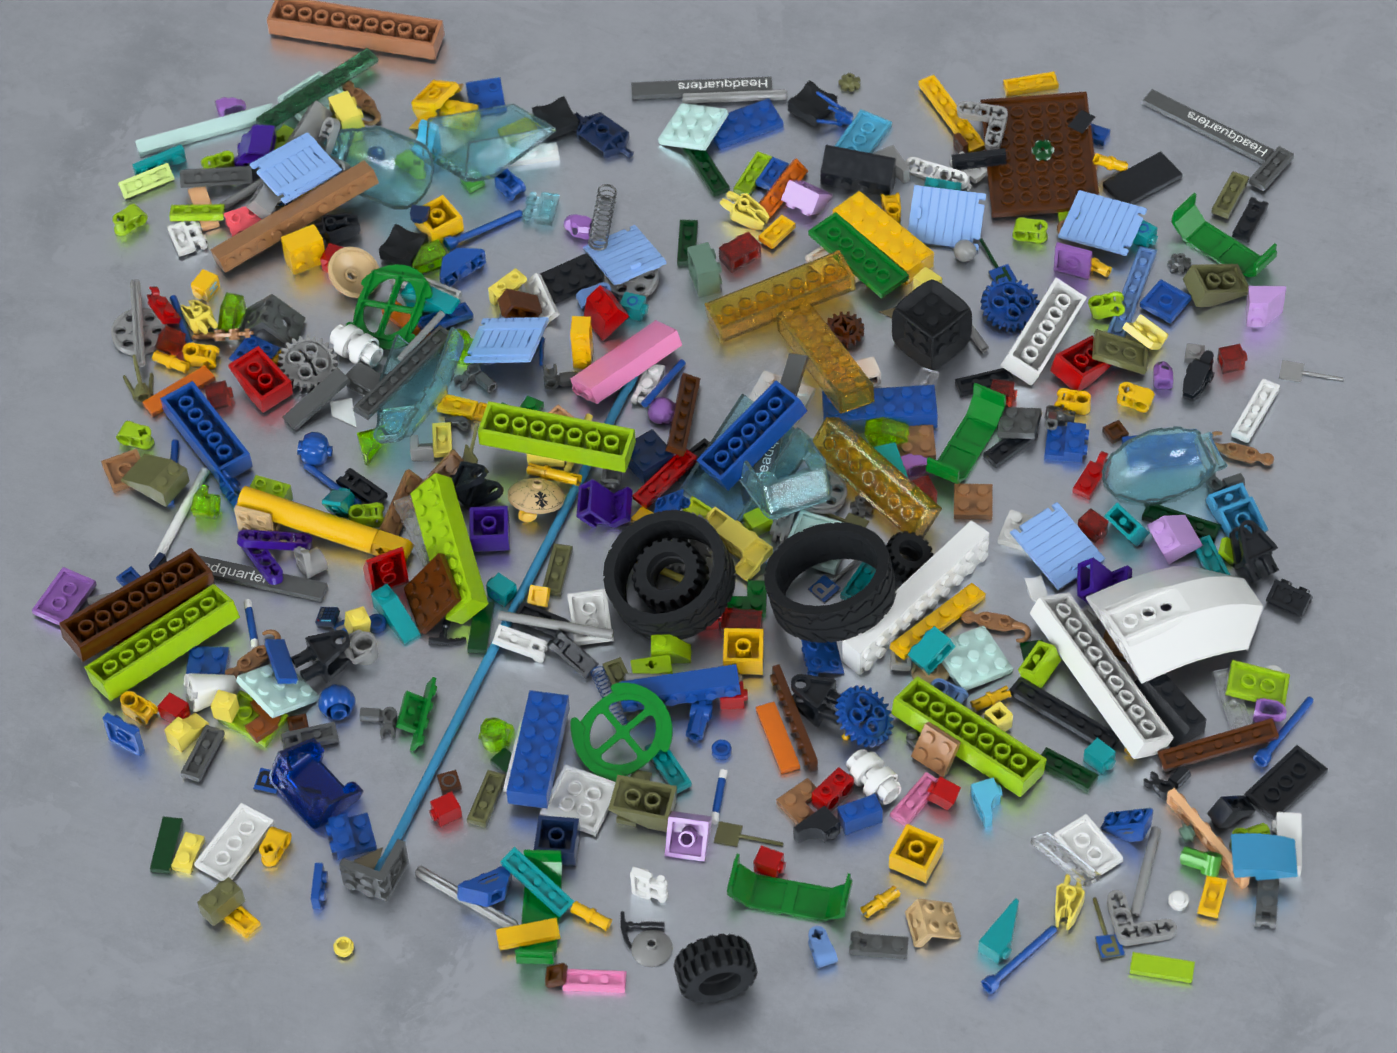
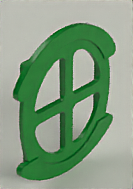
M394 264L372 270L361 281L364 288L355 307L353 322H347L346 325L353 324L363 330L364 334L368 333L378 339L379 347L383 350H393L407 346L416 337L412 333L421 318L426 299H430L433 295L431 286L423 274L410 266ZM395 279L394 287L387 302L369 299V295L378 285L386 280ZM404 281L410 282L415 290L416 304L414 307L395 304ZM367 306L384 309L382 320L375 333L368 330L364 321V309ZM392 312L411 314L410 320L399 331L390 335L384 334Z
M633 683L613 684L611 686L612 693L597 702L586 713L581 722L576 717L571 719L572 741L582 762L595 775L616 782L618 775L628 776L645 766L660 750L668 752L672 743V720L665 704L651 690ZM624 700L637 701L643 704L644 710L624 726L619 723L609 710L611 704ZM599 714H603L614 726L616 733L599 748L594 749L590 742L591 728L596 717ZM648 716H653L656 722L655 737L649 749L644 751L630 736V731ZM621 739H624L637 754L636 760L626 764H611L602 759V754Z

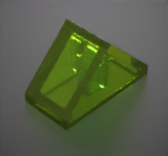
M383 426L357 433L365 465L368 466L387 441L386 428Z

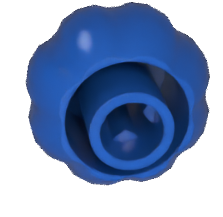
M310 432L304 436L303 440L298 442L297 455H301V460L304 464L307 463L317 467L324 464L328 457H332L333 446H329L328 439L322 433Z
M333 684L321 692L318 707L327 718L342 720L352 713L356 700L348 687Z

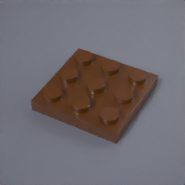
M438 553L403 588L419 632L425 635L462 600L445 554Z

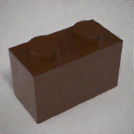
M506 289L498 299L502 317L532 318L539 317L542 313L538 296L534 294Z

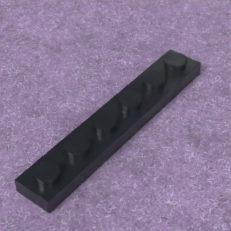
M1021 676L1009 689L1011 696L1091 743L1098 738L1113 749L1120 740L1111 729Z

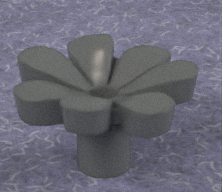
M1183 253L1173 254L1171 256L1172 260H1169L1167 266L1171 267L1170 270L1172 272L1178 270L1180 275L1185 273L1184 269L1189 270L1191 267V259L1185 258Z
M857 495L855 501L850 503L851 513L854 515L859 513L861 518L866 517L865 513L871 515L873 513L872 508L875 507V503L870 501L869 496L861 497Z

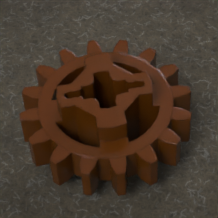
M841 311L838 316L834 313L833 319L828 317L827 323H825L827 341H832L833 346L838 343L839 348L843 345L849 348V344L855 346L856 341L861 342V337L864 336V323H862V319H857V314L850 316V312L843 315Z

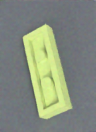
M168 163L118 182L124 199L127 200L174 181L175 178Z

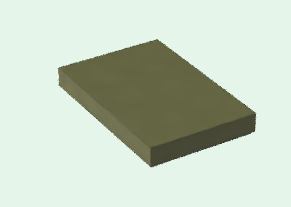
M1096 329L1093 336L1092 359L1145 375L1147 371L1148 347L1140 342Z

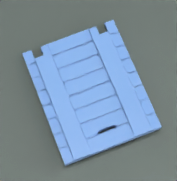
M308 132L250 163L252 169L259 167L256 173L277 196L284 195L281 198L284 204L342 173V169Z
M914 185L908 231L927 245L954 248L955 244L963 239L973 244V239L980 240L985 205L978 203L979 200H986V194ZM973 244L976 247V251H978L979 244Z
M1079 190L1058 238L1127 256L1129 250L1124 248V246L1131 247L1143 221V217L1138 215H1145L1147 208Z
M636 225L630 226L629 231L623 229L609 235L608 246L604 250L598 251L592 249L589 245L583 246V249L614 286L667 264L663 256ZM595 241L594 243L597 245H604L606 242ZM594 245L593 247L602 248V247H604V246H601V247H600V246Z
M548 317L483 318L481 324L485 326H479L467 352L471 356H465L464 362H531L549 322Z
M1056 502L1051 505L1055 511L1052 512L1049 508H1046L1019 526L1022 531L1021 533L1014 529L1010 531V534L1022 546L1050 582L1053 583L1056 589L1060 590L1077 579L1078 563L1093 557L1101 563L1105 558L1077 524L1074 523L1071 517L1068 516L1066 511L1062 509L1060 504Z

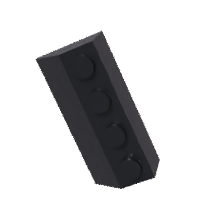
M826 145L820 172V183L881 196V194L891 195L895 184L896 158Z
M1162 674L1142 684L1138 678L1134 681L1174 738L1169 744L1170 748L1188 743L1205 732L1207 719L1166 674Z

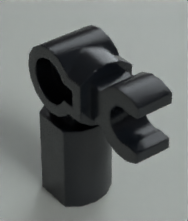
M1182 765L1168 778V781H1165L1163 779L1160 780L1158 774L1152 771L1150 777L1154 780L1149 781L1145 778L1144 785L1150 789L1154 788L1161 799L1167 800L1168 791L1173 788L1179 789L1191 777V772Z

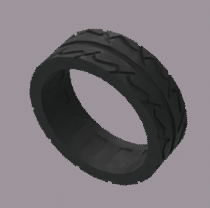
M666 510L643 516L618 535L611 546L612 549L608 551L604 562L603 576L605 578L603 581L607 596L623 621L634 632L648 639H651V635H672L683 640L706 630V627L711 626L721 617L729 605L727 603L731 601L735 589L736 575L734 573L736 571L729 551L717 531L705 519L690 512ZM668 537L670 540L674 537L697 540L712 549L714 564L711 577L699 596L689 604L678 610L656 614L642 612L628 604L626 586L629 574L634 563L638 561L636 559L638 555H642L645 552L643 550L645 547H651L653 545L652 542L656 540L662 542L663 538Z
M834 522V524H819L792 535L777 547L778 549L773 552L765 568L764 584L778 624L792 636L809 642L827 643L828 641L831 643L843 641L858 636L859 633L866 632L884 618L883 616L889 612L897 594L895 593L897 590L896 578L885 543L875 532L852 523ZM852 559L867 563L876 569L873 578L863 590L838 603L822 606L804 605L794 602L785 596L791 583L801 573L822 562Z

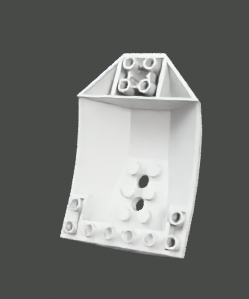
M1173 566L1148 572L1119 582L1086 597V600L1141 684L1198 660L1245 649L1248 651L1263 610V605L1244 578L1193 566ZM1163 604H1167L1172 608L1169 611H1163L1160 607ZM1145 612L1153 613L1152 616H1145L1143 614Z

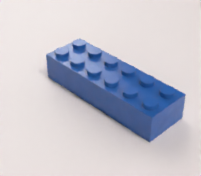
M193 381L160 398L166 416L218 483L223 478L215 467L222 471L225 469L231 477H236L253 467L250 453Z
M775 381L696 461L705 473L729 491L807 412V409L797 396L778 381Z
M935 385L822 391L825 435L895 431V427L933 425V428H937L938 414Z
M529 690L506 790L508 804L548 809L570 710L569 695Z

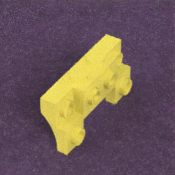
M715 506L707 513L705 518L717 531L727 550L740 559L735 565V574L748 582L761 570L760 566L773 554V547L759 538L754 531H749L740 521H735Z

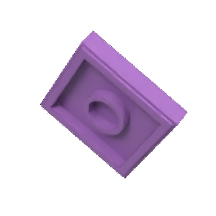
M1057 242L1055 246L1054 271L1089 279L1092 251Z

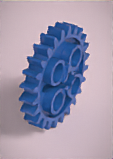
M1005 277L1004 282L1000 278L997 280V283L992 281L991 285H987L986 290L982 294L980 301L982 303L980 309L984 310L982 315H988L986 321L992 320V326L998 324L999 330L1005 327L1006 332L1009 331V328H1012L1013 332H1016L1017 328L1022 331L1040 300H1037L1038 294H1033L1034 288L1028 290V283L1023 286L1021 285L1022 280L1016 283L1015 278L1011 282L1007 277Z
M858 685L853 688L850 687L840 694V697L837 699L838 704L835 705L838 709L835 715L840 716L836 721L842 723L840 730L845 729V736L850 735L851 742L856 739L858 746L863 743L864 748H867L869 745L871 748L876 745L880 746L889 739L888 736L892 734L890 730L894 728L891 724L894 718L889 717L891 711L887 710L889 704L883 703L884 697L878 698V692L873 694L871 687L867 690L864 685L860 688Z

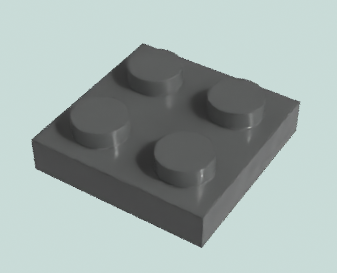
M1005 407L997 431L998 438L1035 439L1042 416L1041 408Z

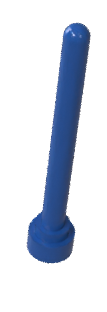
M517 210L456 237L449 235L443 238L444 246L448 251L454 250L458 243L517 219L523 215L522 210Z
M1307 697L1278 732L1279 739L1271 741L1266 748L1256 752L1253 759L1259 766L1266 767L1271 761V753L1313 703L1312 697Z
M1052 925L995 975L992 974L985 977L981 981L983 988L988 993L993 994L999 988L1000 981L1057 932L1056 926Z

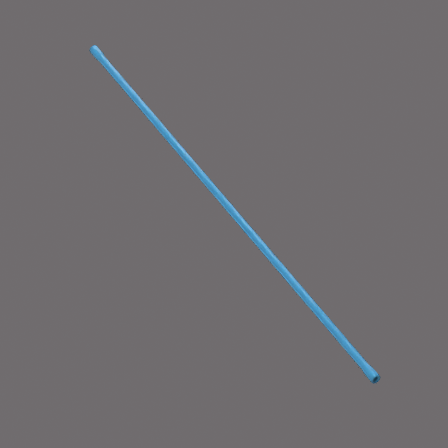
M638 377L621 387L604 422L605 424L614 425ZM582 464L578 474L582 475L580 485L584 483L592 466ZM571 486L563 506L559 509L507 612L516 613L524 601L530 585H532L578 495L579 486ZM502 621L500 625L510 628L512 622ZM491 642L374 870L380 872L397 839L402 840L500 646L494 645Z

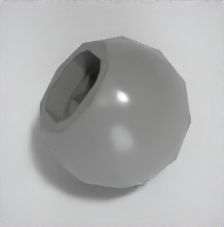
M960 240L954 247L955 258L961 262L971 261L976 255V247L968 240Z

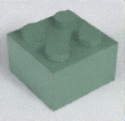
M708 242L687 247L688 271L698 296L703 297L719 293L720 284H722L719 273L722 272L720 263L715 260L716 253L714 248L711 249Z

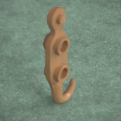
M352 81L343 82V91L348 90L350 96L355 97L357 106L363 112L370 113L375 117L372 121L362 120L364 124L373 126L379 123L381 114L377 110L375 101L364 90L355 88Z
M239 328L228 329V333H225V329L214 330V332H208L205 335L203 333L192 335V339L223 341L226 340V337H229V340H238L240 336L251 338L250 335H254V331H250L249 328L244 329L245 332H240Z
M1220 431L1212 432L1207 437L1208 445L1228 458L1247 463L1259 461L1265 466L1272 465L1274 462L1272 454H1261L1253 447L1237 443L1220 444L1214 442L1213 437L1222 435Z
M966 610L961 614V620L966 624L975 622L980 627L984 625L986 629L1003 632L1016 629L1023 630L1025 636L1016 639V642H1026L1031 636V630L1027 624L1018 622L1008 615L992 612L975 614L970 610Z
M270 629L262 632V635L271 634L275 639H281V635L276 630ZM265 645L257 646L237 661L236 667L225 671V675H234L237 678L240 673L252 671L267 661L269 657Z

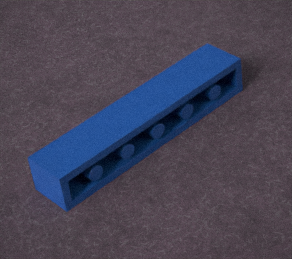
M736 664L619 682L633 683L651 690L662 700L665 706L741 695ZM631 700L621 701L623 712H635L644 709V705L640 702Z

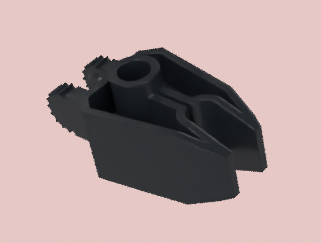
M348 213L324 215L321 218L322 222L314 224L323 241L326 240V244H337L351 239L361 231L358 216Z
M1211 350L1204 351L1200 359L1195 358L1192 363H1189L1186 369L1187 374L1183 381V397L1191 400L1201 396L1207 384L1213 380L1215 372H1212L1214 353Z

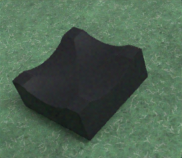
M809 80L796 96L788 100V111L816 127L819 124L816 120H823L832 111L828 109V106L836 108L818 96L816 92L819 91L836 103L837 96L821 90L815 83Z
M564 96L548 105L532 107L533 119L547 141L573 132L579 127L578 118L570 109Z
M395 224L388 239L379 248L380 259L414 268L429 244L428 235L411 232Z

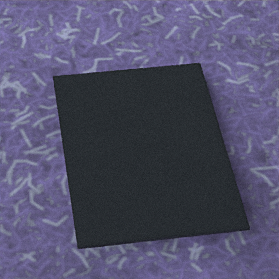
M1081 110L1068 127L1083 134L1095 119V116Z

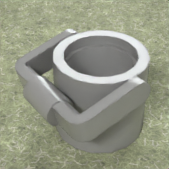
M301 546L294 548L296 565L306 579L328 569L327 561L318 547H314L309 551Z
M360 629L349 634L351 646L349 645L344 651L346 657L355 665H370L374 663L378 658L375 636L370 632Z

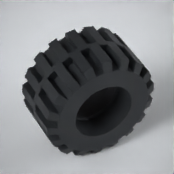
M908 531L898 532L886 544L896 582L901 581L902 584L933 556L931 552L933 549L931 546H928L929 542L923 540V536H917L915 532H911V534ZM901 554L909 556L913 561L906 560Z

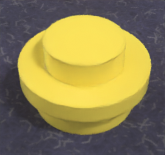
M348 937L338 938L333 946L335 954L340 957L351 955L354 951L353 941Z

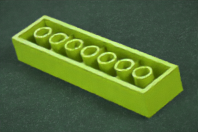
M488 401L478 429L480 445L624 473L627 471L636 444L635 429Z
M434 473L412 491L410 495L429 561L438 553L445 554L462 599L445 615L446 620L464 624L489 603L452 478Z
M212 584L84 668L92 685L111 702L224 627L232 624L240 618L234 601L215 584Z
M918 676L893 700L892 715L920 733L925 723L930 722L960 741L961 744L956 753L958 758L989 778H994L997 783L1019 797L1044 774L1047 761L1045 757Z

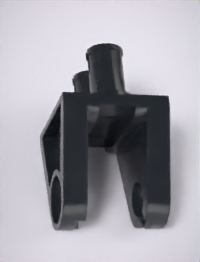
M461 461L456 474L450 475V477L452 478L458 501L468 511L469 507H480L502 496L504 492L502 485L497 481L485 479L489 471L484 465Z
M1245 520L1238 527L1231 530L1229 539L1231 541L1235 570L1245 568L1251 583L1263 578L1255 564L1257 560L1262 561L1268 576L1279 571L1272 557V552L1278 549V547L1254 521ZM1244 526H1250L1252 528V533ZM1236 531L1238 532L1239 540L1235 536Z
M344 630L308 636L305 638L306 650L291 657L296 668L309 661L313 662L312 666L300 671L304 682L321 675L327 684L351 663V660L347 657H338L349 647L350 636ZM338 638L346 639V641L342 644H337L335 642Z
M805 674L795 675L791 680V689L794 692L792 697L798 712L816 727L820 726L823 719L839 725L840 723L836 720L840 716L835 715L837 711L831 709L833 704H838L837 699L840 697V693L836 690V680ZM804 682L806 686L804 688H797L795 683ZM799 697L804 702H798L796 698Z

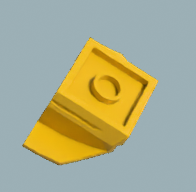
M432 80L411 101L412 110L417 120L409 129H419V122L422 119L430 122L437 115L435 110L441 108L448 98L459 93L463 89V84Z

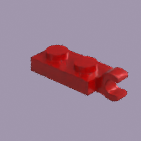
M150 286L149 289L152 294H147L148 305L162 324H179L181 317L167 298L160 296L157 286Z
M1101 451L1096 463L1093 461L1088 463L1074 485L1073 493L1090 500L1107 473V468L1104 466L1108 462V459H1106L1109 455L1108 453Z

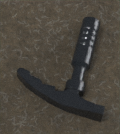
M445 617L442 624L443 630L440 632L439 637H429L428 640L429 644L455 645L466 642V637L447 639V630L450 628L451 621L446 620Z
M621 911V932L629 949H631L632 945L629 942L627 929L665 930V922H626L625 913Z

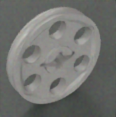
M657 268L615 286L604 274V281L610 285L612 294L619 300H622L625 292L647 297L657 288L659 273ZM648 275L654 276L653 279H646L645 277ZM639 287L645 288L641 292L636 291ZM620 288H626V289H627L625 292H618V291H617V290L620 289Z
M142 308L144 342L152 343L150 346L144 347L145 355L156 351L165 342L167 327L166 324H162L152 309ZM131 309L117 317L112 325L111 335L116 348L132 356L134 354L133 324L127 321L128 318L132 317ZM148 317H154V318H155V319H154L153 321H151V322L145 321L146 318H148ZM121 329L126 330L124 334L116 333L118 330ZM156 329L162 330V332L159 334L153 333V331ZM126 342L133 343V345L130 347L124 346Z
M808 467L798 471L793 476L790 485V495L793 501L800 508L815 514H829L839 510L846 501L848 491L845 481L837 473L822 467ZM807 476L811 478V480L806 481L802 477ZM826 476L830 480H823L821 477ZM800 488L803 489L805 492L799 493L795 489ZM833 488H838L842 492H835ZM812 500L815 501L817 504L812 505L809 504L807 501ZM831 500L834 501L835 504L831 505L828 504L826 501Z

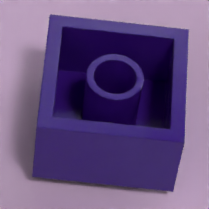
M508 506L469 507V539L473 552L510 550Z

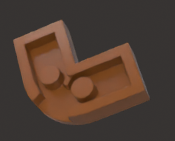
M253 700L250 702L251 707L259 717L245 725V729L255 742L258 743L279 728L278 724L281 720V715L271 718Z

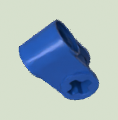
M499 167L495 170V187L507 199L512 201L520 192L526 191L524 182L507 168Z

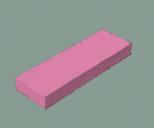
M925 772L890 812V817L904 826L909 824L929 802L927 800L929 794L927 788L931 781L935 782L937 778Z
M567 969L566 984L563 985V991L625 993L627 973L626 971Z

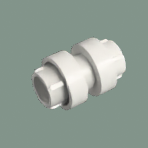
M340 324L334 328L330 335V343L334 345L335 353L345 359L349 358L350 362L355 365L360 361L373 368L379 364L383 357V349L379 347V340L368 333L364 334L363 330L353 324L346 326Z
M861 749L848 759L846 766L849 775L854 778V783L858 787H864L863 792L867 796L875 794L878 801L886 805L894 801L900 794L901 787L898 782V775L890 767H884V761L875 752Z

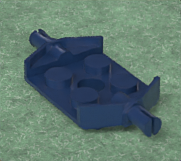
M576 112L575 115L580 123L577 129L578 139L581 136L601 150L604 158L623 153L628 158L633 156L634 152L626 147L630 138L629 132L601 112L584 117ZM599 130H607L603 133L599 132Z

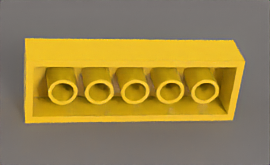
M858 191L833 209V213L839 214L909 275V280L905 282L906 285L911 283L913 277L924 267L930 269L934 266V252L862 192Z

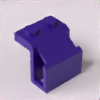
M253 125L247 134L242 135L241 143L237 145L238 156H235V166H248V163H252L275 150L277 140L275 125Z
M592 479L579 486L576 517L591 527L597 528V524H604L611 528H617L631 519L633 490L626 487L613 493Z
M1094 557L1078 563L1077 596L1089 604L1086 600L1087 596L1132 578V568L1127 565L1111 571Z

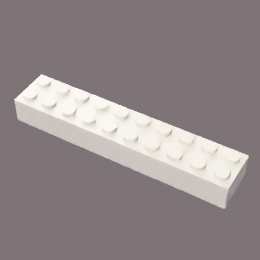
M972 520L967 523L895 591L897 594L893 606L878 624L864 633H859L858 636L842 641V663L859 675L864 671H868L878 658L881 659L885 655L886 650L890 648V644L911 629L916 622H920L929 610H933L940 599L947 597L954 586H958L967 574H971L974 571L976 565L986 560L988 557L989 532Z
M1070 593L1039 597L1030 612L1031 616L1051 644L1055 645L1060 657L1133 759L1157 755L1158 751L1167 749L1174 738Z

